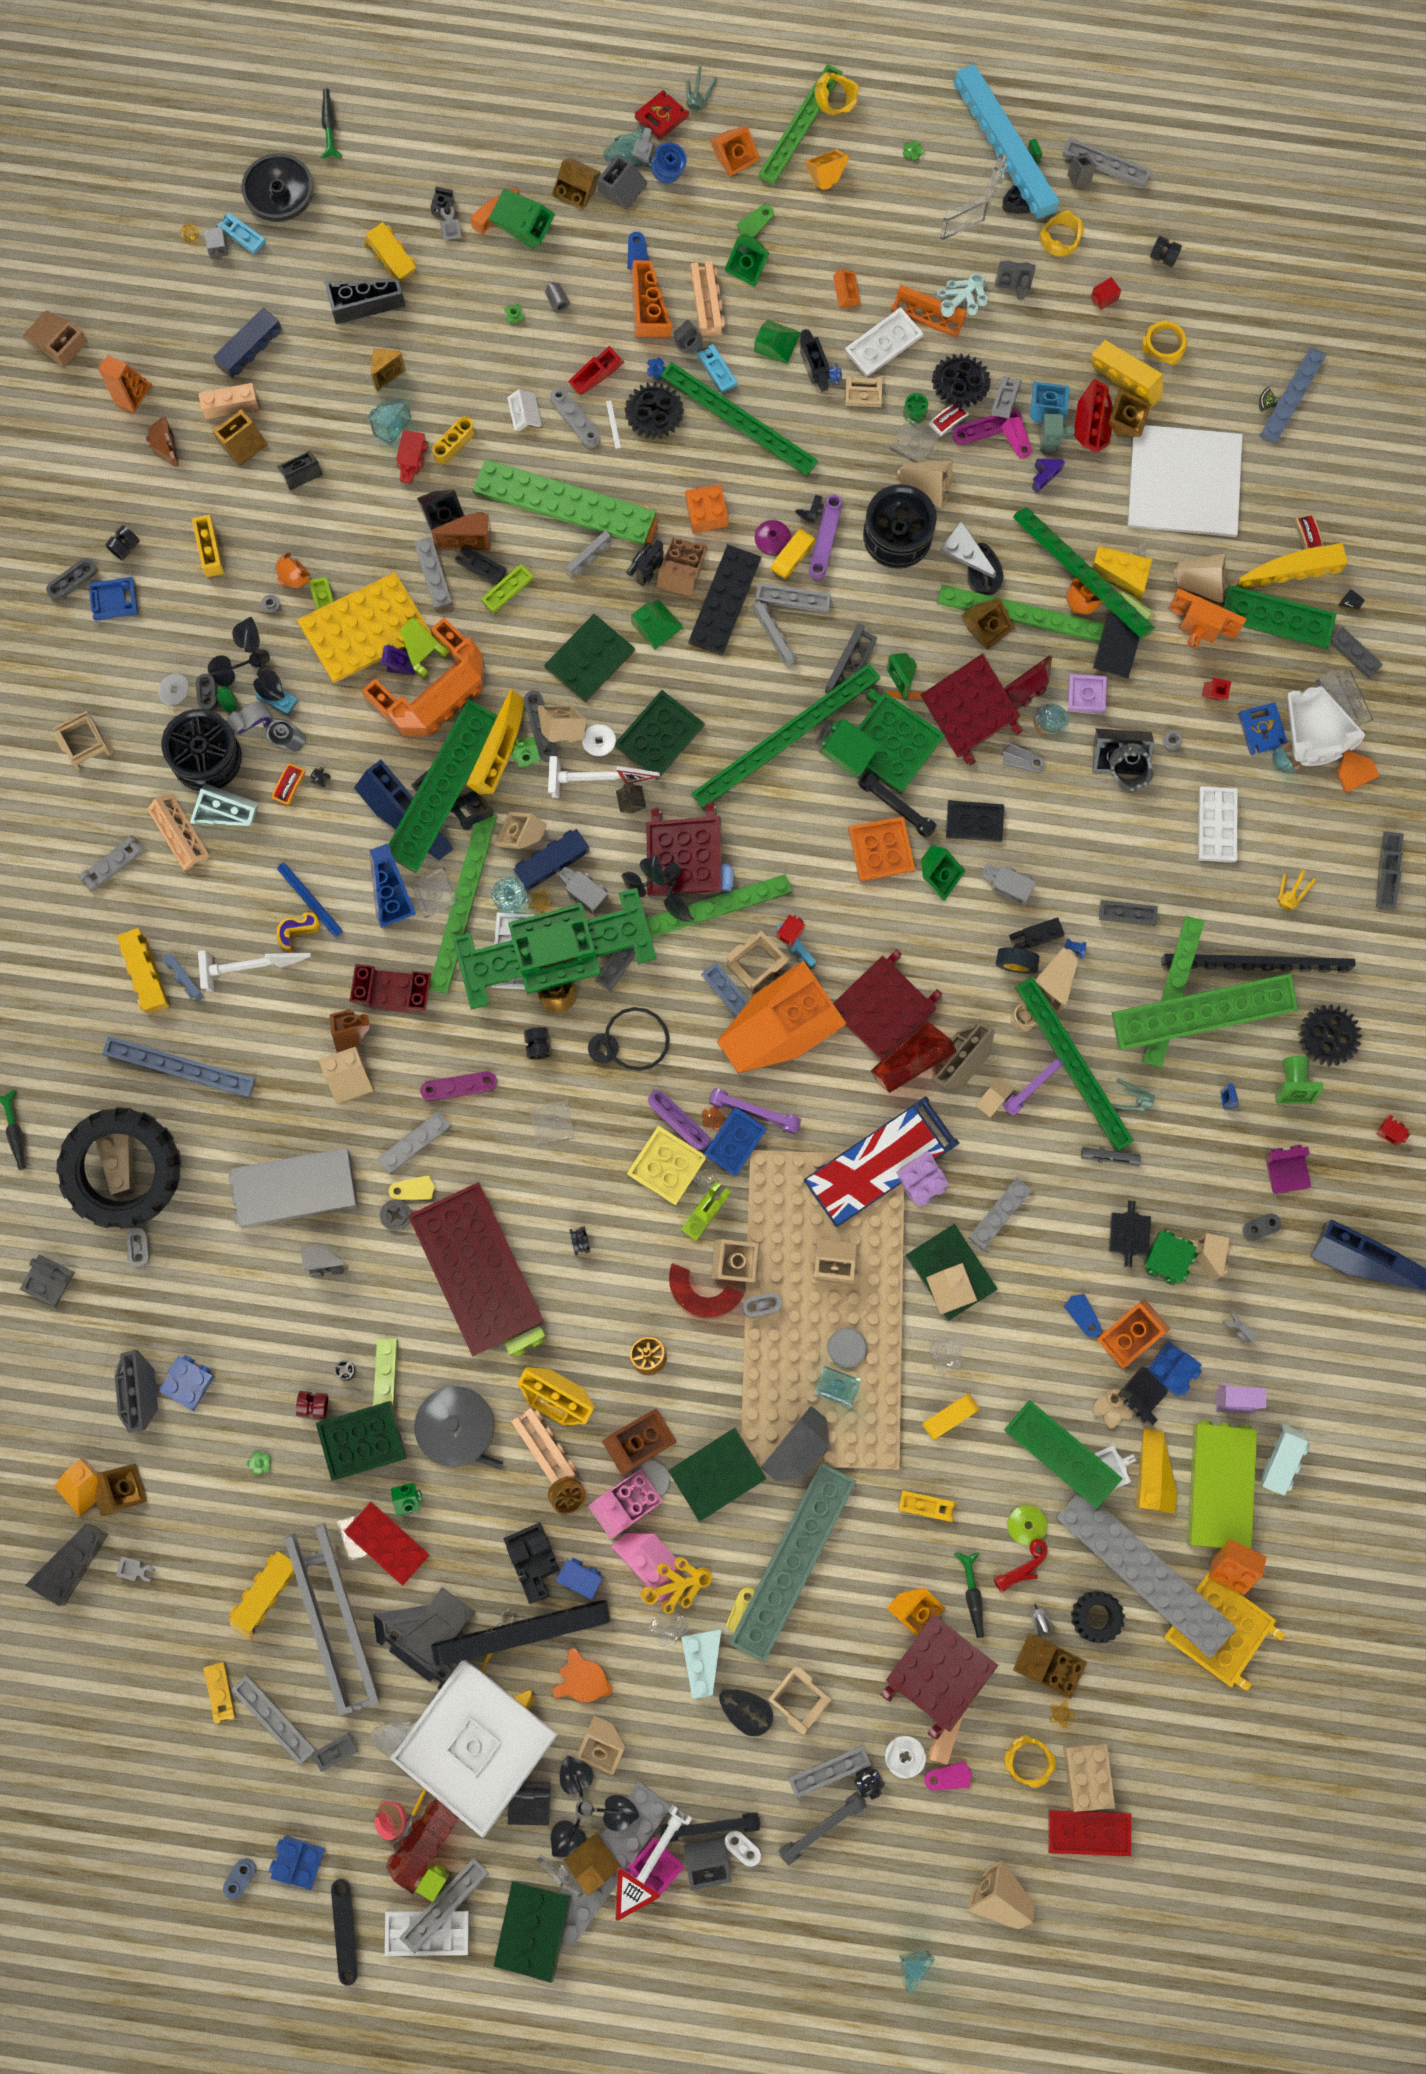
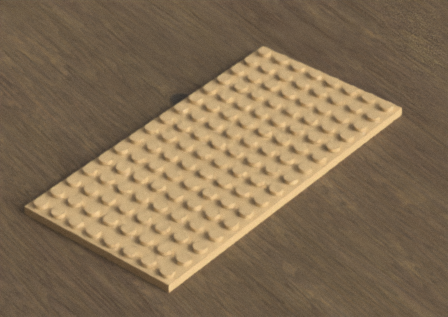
M753 1150L750 1154L747 1242L759 1243L755 1283L746 1282L745 1300L763 1294L776 1293L780 1296L782 1305L776 1313L755 1318L745 1315L741 1437L757 1463L763 1465L808 1408L812 1406L827 1419L830 1447L813 1467H819L822 1462L831 1468L899 1470L904 1187L900 1184L840 1226L835 1227L804 1183V1179L841 1153ZM817 1239L856 1244V1261L852 1283L813 1278ZM774 1300L768 1301L770 1307L775 1306ZM751 1304L749 1310L755 1311L756 1306ZM842 1328L855 1329L866 1340V1355L858 1365L853 1367L837 1365L828 1354V1341L831 1335Z

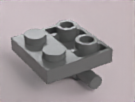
M1000 261L995 286L1017 288V298L1023 300L1025 294L1031 288L1036 265L1027 262Z
M39 1254L36 1259H31L29 1265L32 1267L20 1290L56 1307L75 1272Z

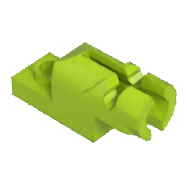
M717 1181L711 1186L692 1212L690 1218L681 1228V1231L695 1242H697L731 1194L726 1188L720 1195V1198L716 1199L715 1194L721 1187V1184Z

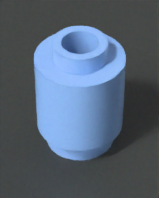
M722 864L723 891H718L720 893L731 892L733 887L734 869L729 864Z

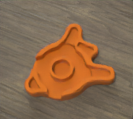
M576 1648L570 1649L567 1654L568 1664L560 1669V1675L565 1678V1682L553 1688V1696L555 1698L571 1696L581 1702H591L602 1696H609L612 1692V1686L607 1681L602 1668L593 1661L583 1659Z

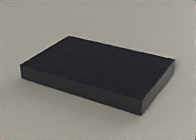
M1107 614L1092 668L1127 679L1130 675L1140 637L1119 617Z
M948 800L946 838L1002 842L1004 804Z

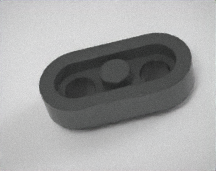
M201 674L196 679L197 702L201 709L213 710L217 706L216 683L211 675ZM205 683H209L208 687H203ZM210 700L211 703L206 705L205 702Z
M1266 1214L1247 1222L1243 1226L1242 1233L1246 1239L1254 1241L1277 1232L1281 1227V1220L1275 1214ZM1269 1220L1274 1221V1226L1269 1225ZM1251 1227H1255L1257 1232L1252 1233Z

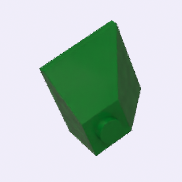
M743 234L737 237L724 270L755 287L770 253L760 241L747 234Z
M767 320L757 334L754 352L788 364L801 332Z
M660 600L643 605L631 615V624L654 650L683 629L681 623Z
M908 653L891 654L888 658L886 670L902 698L906 700L912 686L917 664L913 658L909 657Z
M932 844L921 858L923 879L945 901L965 873V870L946 848Z

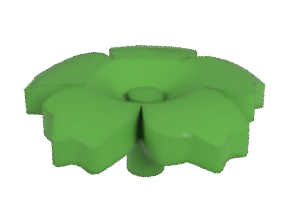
M917 140L911 142V144L908 142L904 144L903 155L905 158L917 161L920 155H923L924 149H922V146H919Z
M257 1451L251 1456L253 1460L247 1461V1466H249V1469H253L252 1474L256 1476L262 1474L263 1471L268 1473L271 1470V1464L267 1463L271 1460L269 1454L263 1453L261 1456L260 1451Z

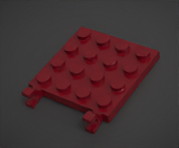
M983 653L920 694L941 731L945 734V738L958 758L963 755L967 765L971 766L977 762L970 752L971 749L1010 725L1014 734L1019 735L1024 731L1017 721L1021 718L1020 713Z
M714 803L706 804L707 817L661 821L662 811H659V808H651L652 821L646 822L647 858L657 855L662 870L671 862H675L682 869V874L675 879L677 884L674 885L671 895L723 891L721 817L716 816L717 807L714 806ZM653 882L647 886V895L649 897L665 896L671 883L660 886Z
M897 949L887 959L882 955L833 1003L847 1023L845 1026L882 1062L936 1011L937 1008L934 1004L942 997V993L936 989L927 999L893 966L902 955Z
M933 1614L887 1677L886 1681L890 1685L880 1695L891 1702L897 1691L902 1693L937 1722L927 1734L933 1739L938 1740L945 1729L951 1732L996 1670L998 1664Z

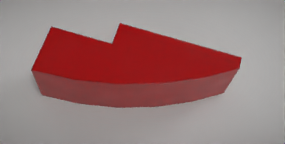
M609 345L597 358L594 356L568 382L581 395L610 376L624 361Z

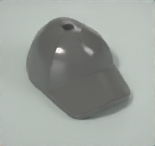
M686 320L682 326L674 331V338L677 348L681 352L694 354L701 349L702 337L699 330L689 320Z
M274 719L267 726L266 737L275 746L298 751L306 741V735L287 720Z

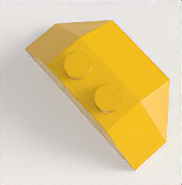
M526 1367L517 1383L530 1407L563 1426L586 1424L595 1408L584 1388L551 1369Z

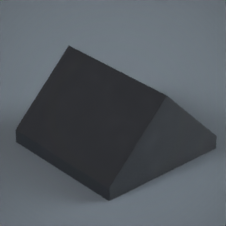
M311 451L277 466L290 491L323 475L319 462Z

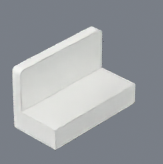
M518 389L507 397L514 430L521 431L528 425L536 427L542 425L535 393Z

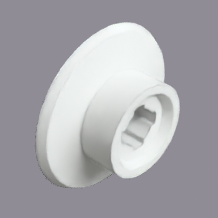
M171 674L165 677L159 686L161 701L166 705L179 704L188 694L189 684L187 679L181 674Z
M602 724L589 727L584 732V739L582 740L584 749L594 756L608 754L616 743V737L612 729ZM602 739L603 743L596 744V740Z

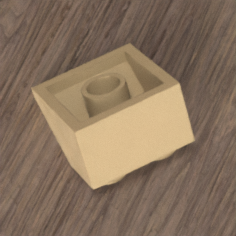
M538 705L541 731L548 741L555 743L559 742V740L576 742V740L584 739L586 718L573 705Z
M725 1239L715 1240L711 1279L755 1283L759 1243Z

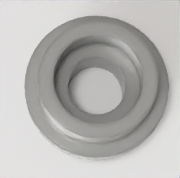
M267 595L262 599L261 606L265 612L274 613L279 609L280 602L276 596ZM269 601H273L272 605H267Z
M1168 732L1163 738V744L1170 750H1176L1182 744V737L1177 732ZM1169 739H1174L1175 743H1170Z

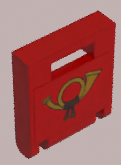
M664 90L635 112V119L644 127L652 129L651 133L659 140L689 116V112L687 110L684 111V107L669 94L666 95L667 93ZM648 114L660 125L657 127L648 120Z

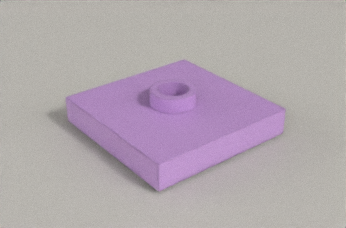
M1070 674L1067 711L1105 714L1107 676Z

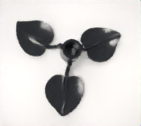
M248 617L234 627L232 637L239 648H244L245 652L252 653L249 660L231 666V661L227 656L219 655L209 662L208 673L217 684L229 686L235 681L233 669L250 663L253 667H260L257 672L259 678L253 682L258 695L266 700H281L285 698L281 681L274 671L263 670L266 667L265 664L270 660V655L266 650L259 649L260 638L256 624L252 617Z
M657 855L642 859L640 861V868L644 875L651 879L645 883H642L641 878L633 872H624L621 875L628 890L637 888L641 898L647 894L644 887L655 882L662 886L671 883L666 894L667 899L664 900L667 911L678 920H694L684 901L675 895H671L674 885L677 884L675 879L682 874V869L675 862H671L662 870Z
M566 1756L560 1769V1785L564 1792L569 1795L579 1791L580 1801L576 1805V1813L578 1814L576 1824L573 1825L571 1821L563 1820L555 1824L551 1831L552 1856L566 1857L585 1842V1833L577 1829L582 1817H589L593 1812L605 1813L603 1816L604 1824L612 1831H622L639 1818L636 1806L629 1799L621 1795L608 1797L605 1801L606 1809L594 1808L592 1802L584 1800L582 1789H586L591 1785L593 1781L592 1769L584 1761L572 1756Z

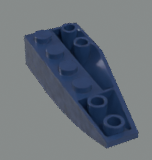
M382 759L367 769L354 787L376 816L395 830L413 800L412 795ZM439 831L428 854L439 861L450 853L453 847Z
M1332 1219L1325 1222L1310 1256L1311 1258L1347 1275L1426 1291V1268Z

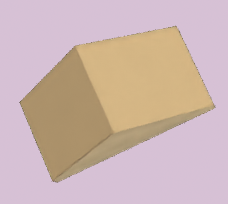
M999 1077L976 1104V1107L991 1118L1013 1092L1014 1088Z

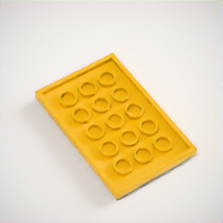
M396 572L297 619L299 627L333 684L381 661L385 645H391L400 650L405 649L400 629L412 617L431 634L430 629Z

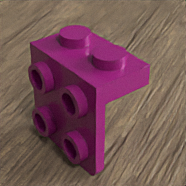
M1294 1145L1290 1147V1150L1284 1151L1283 1148L1272 1149L1271 1153L1265 1156L1273 1193L1278 1194L1310 1188L1311 1182L1305 1159L1310 1154L1308 1147L1302 1148V1145Z

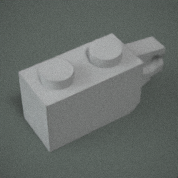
M986 864L981 874L983 878L992 883L993 892L1022 906L1025 905L1036 883L1032 877L1016 873V870L1009 866L997 868Z
M565 866L558 874V877L567 886L568 895L576 902L582 903V906L593 915L608 900V890L601 884H595L592 881L593 878L586 872L582 874L578 870L576 873Z

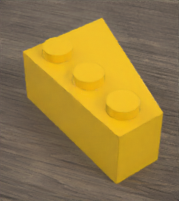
M382 222L366 233L364 245L366 248L370 246L375 252L373 254L377 260L380 259L384 264V269L393 279H398L400 283L415 272L416 262L412 256L406 254L402 242L395 239L389 225L386 226Z
M1098 546L1092 569L1097 571L1103 579L1109 583L1116 584L1121 587V590H1126L1140 601L1144 594L1152 559Z

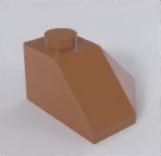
M166 416L161 417L148 428L149 436H146L147 445L152 448L154 454L177 467L179 465L174 435Z
M351 1010L329 1014L331 1035L337 1053L355 1046L357 1048L370 1029L368 1015H355L354 1011Z

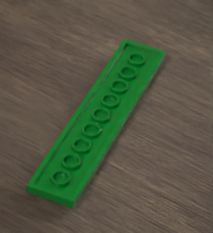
M470 699L463 706L388 843L394 861L414 873L418 872L471 774L497 718L496 714Z

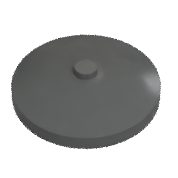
M460 1386L445 1387L432 1393L421 1404L415 1418V1437L422 1452L432 1461L448 1467L464 1466L477 1460L489 1447L494 1434V1417L487 1402L475 1391Z

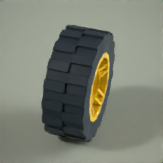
M1003 947L998 949L995 965L1001 969L1017 973H1036L1040 956L1025 949Z

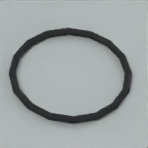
M632 1007L621 1010L611 1018L606 1027L604 1041L609 1055L617 1064L626 1069L642 1071L653 1068L663 1060L669 1048L670 1037L665 1023L657 1014L645 1008ZM631 1011L646 1012L656 1018L663 1027L666 1037L665 1049L661 1056L652 1064L642 1067L629 1066L618 1060L611 1051L608 1041L609 1029L615 1019L622 1014Z

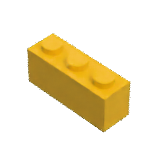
M210 514L192 518L201 566L206 578L225 574L215 526Z

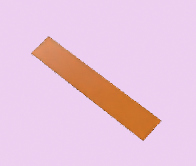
M886 691L893 698H902L899 691ZM909 692L907 699H922L920 694L923 692Z

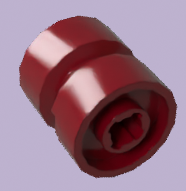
M299 1391L296 1402V1416L309 1417V1415H312L313 1418L325 1419L328 1409V1394L316 1392L313 1395L309 1391Z

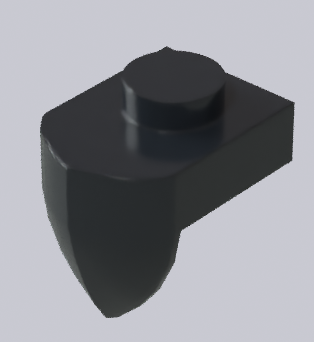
M815 495L810 511L796 509V514L805 521L815 523L818 514L821 515L823 512L822 496Z

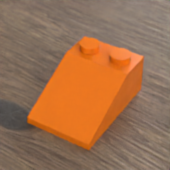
M1144 1298L1097 1340L1119 1366L1124 1369L1171 1328Z

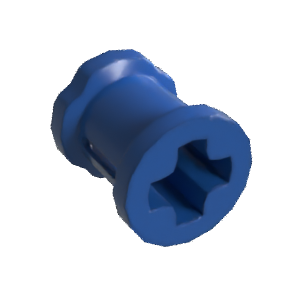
M1067 938L1064 948L1072 950L1076 956L1083 959L1086 942H1073Z

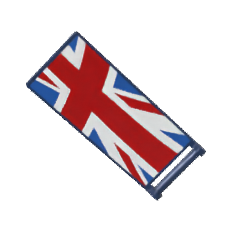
M927 1096L804 1179V1183L835 1227L840 1226L902 1184L896 1172L926 1151H929L934 1160H937L960 1144L957 1138L954 1139L929 1104L930 1100ZM919 1108H924L949 1143L948 1145L943 1146L919 1112Z

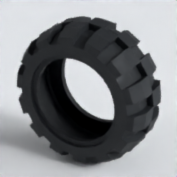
M116 1107L115 1109H103L79 1122L67 1135L61 1145L60 1155L57 1158L56 1173L59 1175L60 1181L58 1186L63 1198H67L73 1206L72 1210L81 1218L85 1217L93 1221L94 1225L104 1228L120 1227V1229L136 1227V1225L145 1221H150L169 1204L181 1177L180 1165L182 1163L174 1137L167 1127L164 1128L156 1121L157 1118L144 1111L142 1113L132 1110V1108ZM124 1134L144 1144L149 1150L155 1166L154 1180L150 1189L140 1197L129 1201H114L97 1193L88 1182L85 1174V1157L94 1141L106 1135Z

